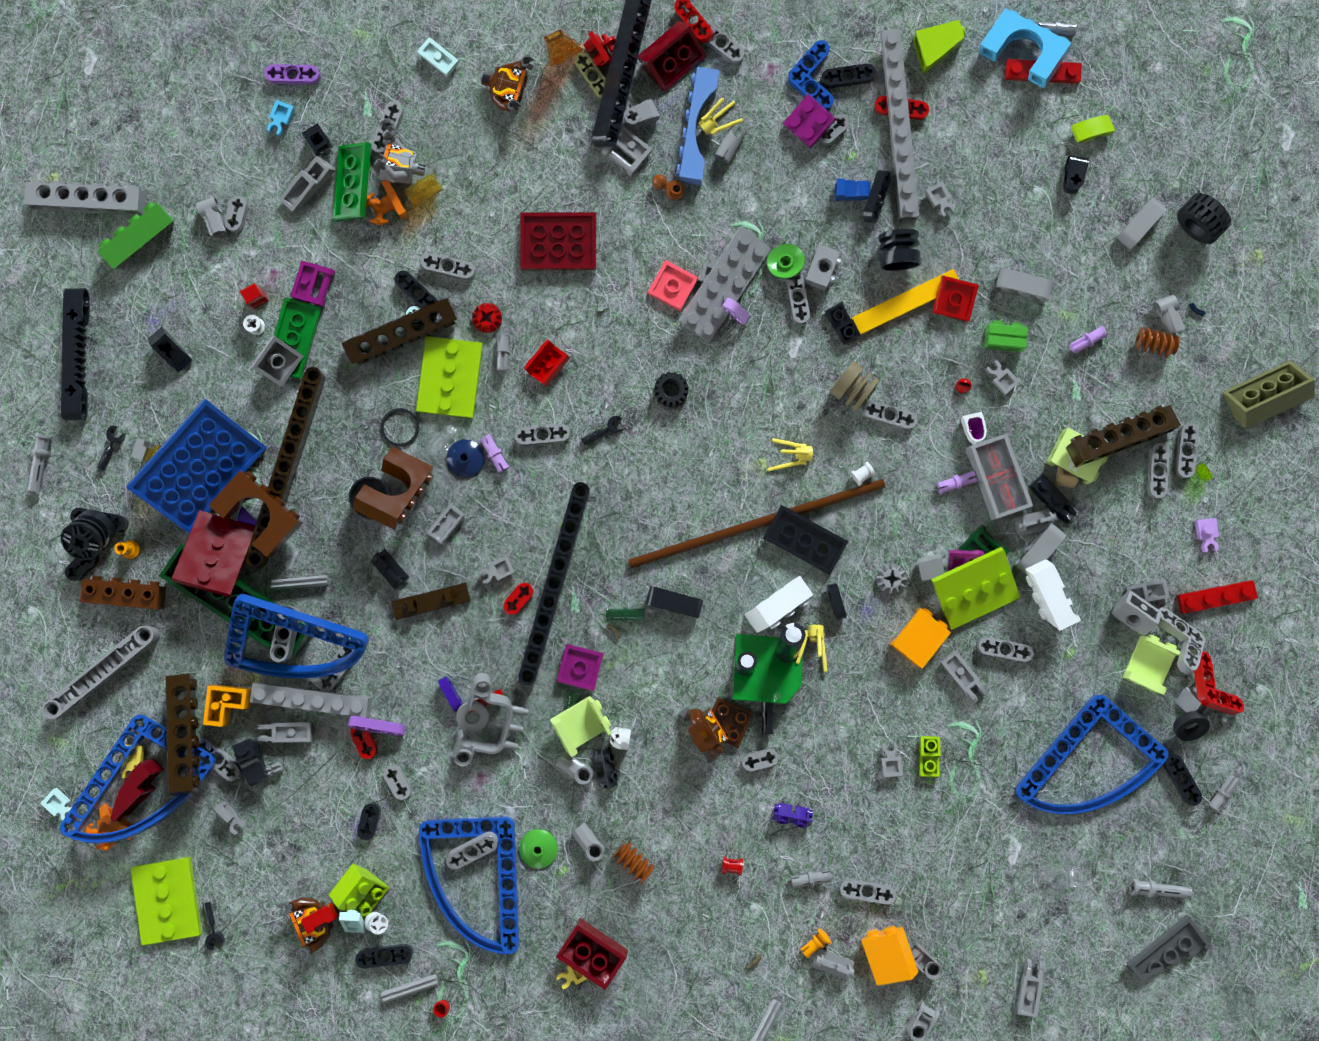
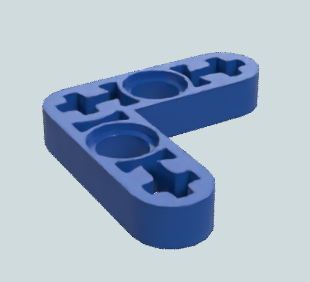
M819 40L813 44L790 70L788 83L803 97L809 94L805 88L809 85L814 86L816 92L809 95L828 111L833 105V96L810 76L829 54V44L824 40ZM818 48H825L824 52H820L816 58L815 55ZM808 59L812 60L814 66L807 68L803 62ZM800 70H802V73L799 78L800 80L796 79L794 81L793 75L797 76L800 73ZM827 98L828 104L822 105V99L825 100Z

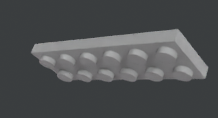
M740 226L678 321L704 341L710 343L728 315L722 307L723 303L727 298L737 302L771 248L743 226Z

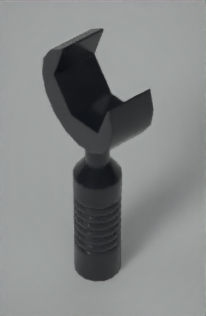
M612 416L608 420L607 428L599 429L582 438L583 444H589L602 437L609 430L613 433L622 432L623 429L616 430L613 426L615 419L622 418L620 416Z
M115 425L110 426L106 431V437L110 443L105 448L97 465V468L104 470L113 452L112 447L114 443H120L126 437L124 433L119 438L114 437L113 431L117 428Z
M211 902L203 903V908L211 933L206 937L205 945L209 950H214L215 948L211 944L213 938H219L223 944L225 937L221 932L215 931V920Z

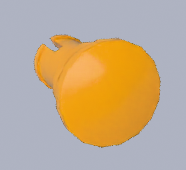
M128 540L124 543H117L114 550L117 554H122L126 559H134L140 553V546L137 542Z
M818 928V935L814 934L813 939L801 947V951H804L803 954L807 958H810L820 948H824L826 943L832 944L827 933L821 928Z

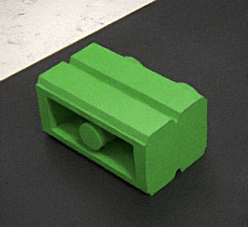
M992 321L985 328L984 349L1023 352L1027 346L1028 327L1022 326V323L1017 322L1003 325L1002 321Z

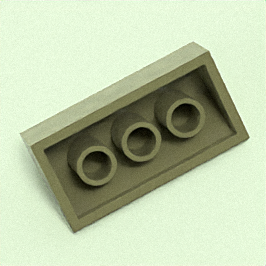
M1290 360L1223 391V396L1234 418L1247 429L1314 398L1315 380Z

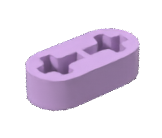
M727 298L723 303V309L734 320L743 325L747 323L750 315L741 305L731 298Z

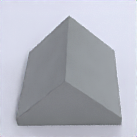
M273 335L251 367L282 387L303 358V355Z

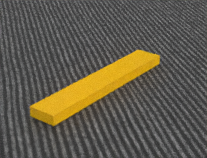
M952 269L852 317L851 319H853L860 335L935 300L941 276L959 279L955 270Z

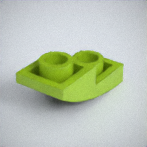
M1109 115L1090 118L1071 126L1077 143L1090 142L1096 137L1111 135L1115 132Z
M920 736L919 777H940V737Z

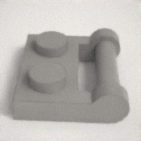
M622 126L616 145L605 147L602 154L613 159L632 177L651 154L652 148L626 127ZM617 146L635 162L632 165L613 151L614 147Z

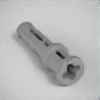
M34 433V437H36L34 449H31L33 460L26 490L40 492L45 458L50 454L48 448L53 437Z
M1136 878L1130 880L1129 891L1131 896L1146 895L1148 898H1153L1156 895L1192 898V888L1190 886L1156 884L1153 880H1147L1146 882L1138 881Z

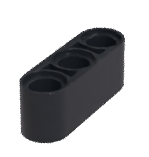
M650 586L645 604L699 619L704 600Z

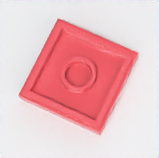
M665 260L648 291V295L681 312L697 283L698 277Z

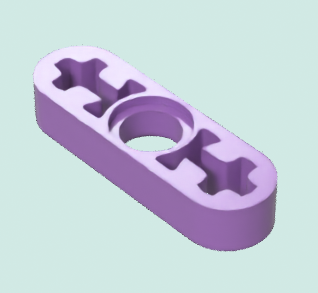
M271 64L264 71L265 77L272 84L316 85L321 80L319 70L313 65ZM292 70L298 72L295 79L288 78V73ZM274 71H276L278 74H276L275 77L272 78L270 74H273ZM313 71L315 75L310 79L308 75Z
M350 716L348 724L349 728L393 736H404L406 726L403 724L359 716Z

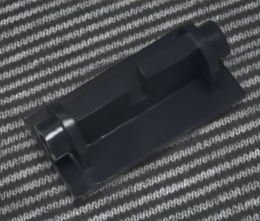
M383 549L380 553L377 552L373 556L371 563L395 590L410 578L386 549Z
M611 748L594 750L595 768L602 767L603 770L596 772L599 786H601V789H610L617 786L618 774L614 768V755L611 752Z

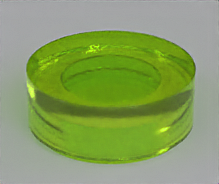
M1204 463L1196 466L1195 471L1201 480L1208 482L1213 479L1211 471Z

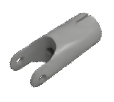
M733 126L730 127L714 154L715 158L719 161L721 159V162L729 164L745 136L748 126L743 131L741 137H736L732 133Z

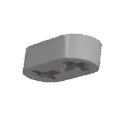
M838 114L834 116L836 121L824 133L826 135L830 131L832 132L829 139L821 137L818 140L819 144L829 146L847 130L849 120L845 115ZM837 121L844 122L843 127L839 126L836 129L834 128L837 124Z
M234 196L230 199L225 216V227L233 233H238L243 229L249 205L241 196ZM240 202L243 206L239 207L237 211L235 204ZM236 218L238 225L233 227L230 223L234 222Z
M771 748L750 752L743 756L742 765L748 771L771 767L777 763L778 754ZM767 752L774 755L772 762H768V760L761 761V758L766 757ZM748 757H751L753 760L759 759L758 762L753 763V767H750L748 764L745 765Z
M398 765L388 766L384 770L383 776L393 795L399 800L408 798L412 793V787L402 769ZM389 769H391L392 771H397V774L395 775L398 780L397 782L394 777L388 776V774L390 773ZM397 783H400L402 788H407V790L405 791V796L403 793H398L400 787Z

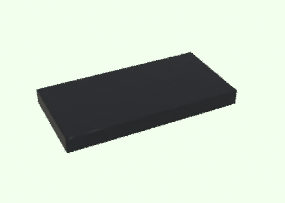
M780 505L763 536V539L829 575L848 543L847 540L783 505Z

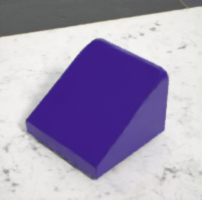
M241 506L237 518L238 521L256 526L257 520Z

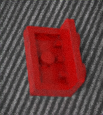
M547 339L534 356L528 360L524 369L531 377L547 387L570 357Z

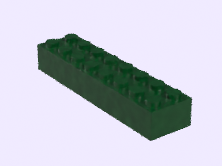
M185 544L179 545L159 577L229 623L233 603L240 594L279 605L240 578L237 579L231 598L173 582L172 576ZM258 608L261 612L267 613L265 609ZM237 615L239 619L245 620L244 617ZM251 617L248 635L268 649H271L276 625ZM299 621V624L306 625L303 621ZM286 628L281 633L284 639L289 637V631ZM297 632L293 653L288 661L295 660L310 636ZM279 648L277 654L282 658L285 656V651L283 648Z

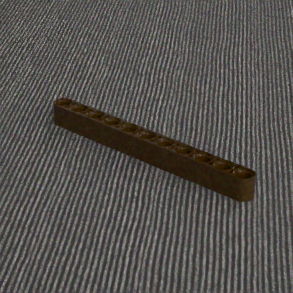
M309 367L304 372L268 488L271 490L270 494L274 498L278 496L285 503H287L325 383V374L316 367ZM314 373L319 374L316 381L311 380V376ZM308 391L313 392V396L310 399L305 398V394ZM307 409L306 416L301 418L300 411ZM301 427V433L295 436V428ZM291 445H295V452L293 454L288 453V448ZM285 463H288L290 468L284 473L282 467ZM282 481L284 487L278 491L276 488L277 483ZM264 501L245 559L247 565L253 568H263L269 557H266L253 545V542L267 528L265 526L266 519L270 518L269 508ZM258 554L260 562L255 564L253 558Z

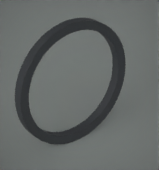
M396 408L389 411L383 417L381 433L388 443L394 446H406L416 439L419 433V422L411 411ZM394 412H407L415 420V434L405 443H394L385 435L384 423L387 417Z

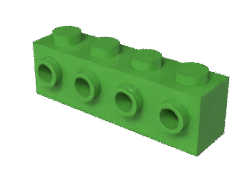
M153 202L149 203L143 208L145 213L140 217L138 214L128 220L129 226L126 228L121 226L113 232L114 238L111 240L106 238L98 245L100 249L97 252L113 269L174 221L159 202L155 205Z

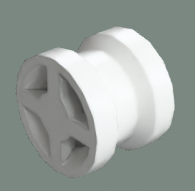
M371 912L366 916L364 925L368 931L374 934H382L388 927V920L378 912Z

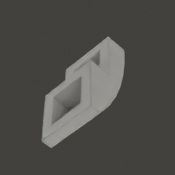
M1166 579L1126 586L1127 592L1131 590L1147 602L1170 598Z

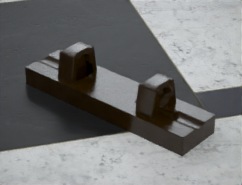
M465 582L391 601L395 620L470 602L471 598L467 583ZM414 600L416 602L417 609H415L414 607Z

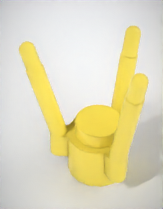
M721 98L701 118L702 121L699 122V125L706 135L710 133L715 135L719 131L743 122V119L740 118L715 128L718 125L715 120L735 104V101H732L716 115L712 116L724 101Z
M775 438L772 439L775 443L797 447L796 450H781L780 452L795 454L796 459H799V461L770 467L768 471L796 465H806V461H812V446Z
M809 625L808 630H805V640L798 653L796 664L800 663L807 639L810 638V642L817 643L818 657L822 656L823 670L826 673L827 660L824 626Z

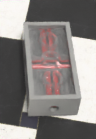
M1007 433L965 448L973 471L976 473L978 485L991 520L1033 506Z

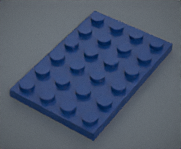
M204 398L127 484L126 488L190 534L199 510L209 513L212 508L208 505L240 470L246 472L267 447Z

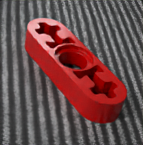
M677 0L674 4V9L685 24L690 25L696 38L701 43L710 42L714 32L689 0ZM683 5H684V6L688 9V11H689L687 14H686V13L684 12V10L681 8ZM698 16V21L695 24L689 23L692 17ZM702 27L707 34L704 36L699 28Z
M880 96L874 104V110L879 115L888 116V107L882 110L881 106H879L881 102H885L887 106V96ZM907 99L908 110L910 111L911 105H913L912 109H915L909 114V119H925L929 113V105L924 101ZM919 107H922V110L925 111L921 115L916 111Z

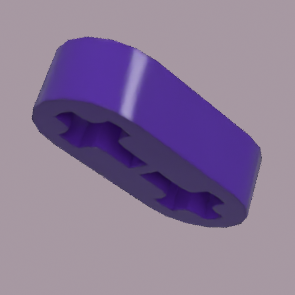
M445 676L438 680V684L452 709L457 712L459 707L463 705V702L448 676Z

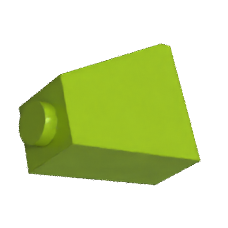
M960 20L915 32L913 42L922 73L928 72L961 45L966 32L964 26H961Z

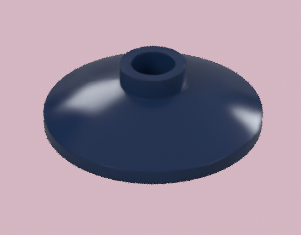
M468 439L459 440L452 444L446 456L449 469L460 477L476 475L482 469L485 460L482 448L476 442ZM463 454L468 456L466 461L461 460Z

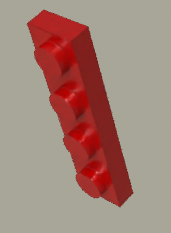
M1007 59L1005 61V80L1029 81V71L1037 60ZM1062 62L1049 82L1079 84L1081 82L1082 63Z
M1254 580L1176 595L1180 614L1258 599Z

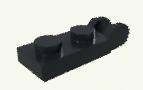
M1044 473L1040 474L1028 486L1061 521L1069 523L1072 520L1070 515L1076 516L1079 513L1077 507L1073 503L1068 502L1069 500Z

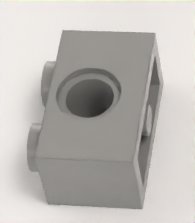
M819 244L804 283L823 291L826 290L827 286L831 287L835 278L832 275L833 270L838 269L841 259L838 258L840 252ZM826 265L828 267V271L822 272L819 269V266Z
M1131 590L1115 603L1112 612L1113 616L1142 636H1145L1159 624L1162 614L1160 610Z

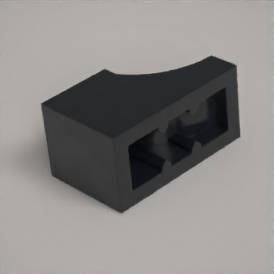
M163 327L159 328L148 338L150 346L177 372L181 371L192 361V358Z
M249 738L232 746L236 762L241 767L249 786H254L269 779L259 743Z

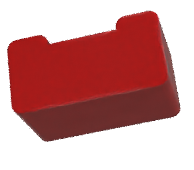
M256 283L240 291L246 304L250 305L253 309L269 301L263 289Z
M330 902L306 915L301 920V923L306 933L309 934L324 922L330 923L338 917V913L333 903Z

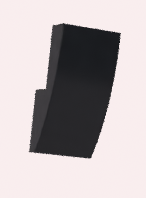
M842 302L824 311L843 345L861 336Z

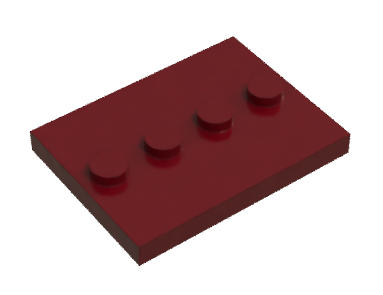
M520 212V269L596 270V212Z
M199 510L172 576V581L231 598L244 564L255 526L232 519H224L221 516Z

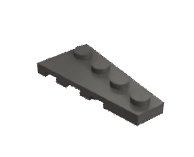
M1185 915L1127 962V965L1136 977L1142 981L1163 971L1165 967L1171 964L1174 966L1188 956L1193 957L1203 949L1212 948V945L1188 915Z

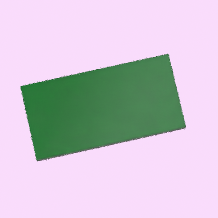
M369 142L342 145L338 148L332 219L334 221L365 218L371 143Z
M285 297L274 336L303 355V358L289 376L302 380L323 308Z

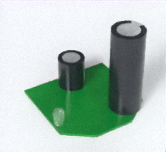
M796 623L787 624L783 628L780 637L736 634L733 700L786 704L802 685L803 657H801L800 663L796 664L798 653L806 636L802 626Z

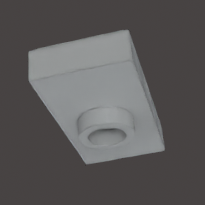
M450 503L427 531V534L443 545L466 515Z

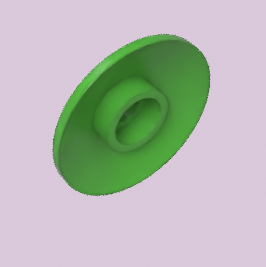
M783 244L775 247L767 258V267L770 273L781 279H788L798 275L805 264L802 250L792 244Z
M543 829L529 831L523 836L519 845V854L523 862L537 869L549 866L555 860L558 852L556 839L550 832ZM535 847H540V848H541V852H540V853H536V852L534 851V848H535Z

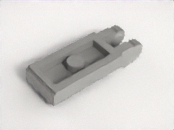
M953 650L940 661L941 665L962 691L966 692L974 703L979 701L977 696L970 690L974 685L984 696L988 693L979 682L980 679L956 650Z
M312 722L258 724V729L260 730L272 729V736H258V741H272V743L312 741Z
M1026 959L1016 1014L1037 1018L1044 980L1042 978L1044 963L1041 961L1037 962L1036 976H1032V960Z

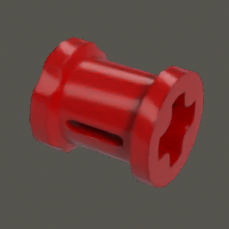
M723 856L722 874L727 872L742 876L743 858L735 860L727 859V857Z

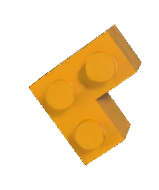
M217 684L208 685L203 725L219 727L229 725L231 708H251L250 696L252 688Z

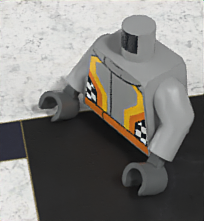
M389 125L383 132L382 137L391 142L387 143L384 156L378 154L374 158V167L380 170L379 179L391 181L392 183L408 184L411 182L413 174L424 177L426 165L416 163L417 153L405 148L399 139L394 137L396 135L395 128Z

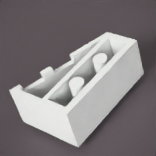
M1045 559L1025 569L1028 575L1026 576V581L1034 591L1032 596L1035 602L1039 604L1040 609L1038 612L1043 620H1047L1058 630H1063L1081 621L1079 615H1075L1069 606L1073 603L1070 598L1066 599L1063 591L1065 586L1054 564Z
M799 576L744 615L757 633L768 627L773 629L781 623L779 620L782 617L787 619L795 613L794 609L797 606L802 608L810 602L808 598L813 594L801 576Z

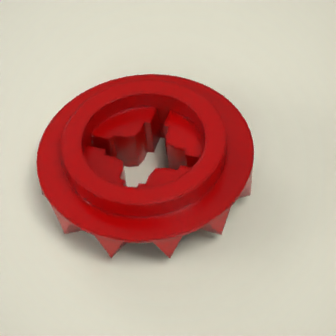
M483 303L472 312L473 325L480 332H494L502 323V313L494 304ZM482 312L487 315L492 313L490 316L492 324L487 320L482 321L484 319Z

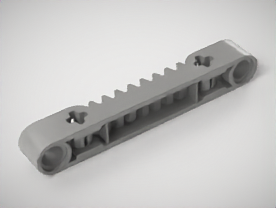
M155 626L138 627L46 701L42 706L43 716L49 720L65 717L79 706L85 698L89 697L91 693H94L96 689L106 683L108 679L114 677L116 673H119L132 660L138 658L152 647L160 638L159 630ZM146 631H149L150 638L148 640H146L144 637V633ZM54 705H56L58 708V712L56 714L53 711Z

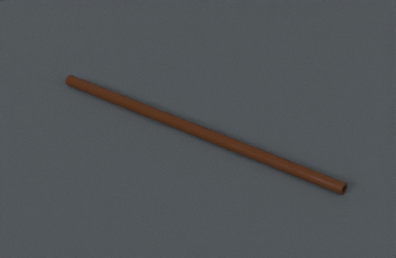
M883 479L789 509L801 515L885 488V483ZM776 513L628 559L630 568L770 525Z

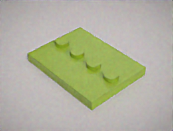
M426 336L416 407L417 412L474 419L483 343Z
M1002 547L931 579L946 622L951 630L1020 598L1008 559Z
M191 856L130 867L141 945L200 936L202 934Z

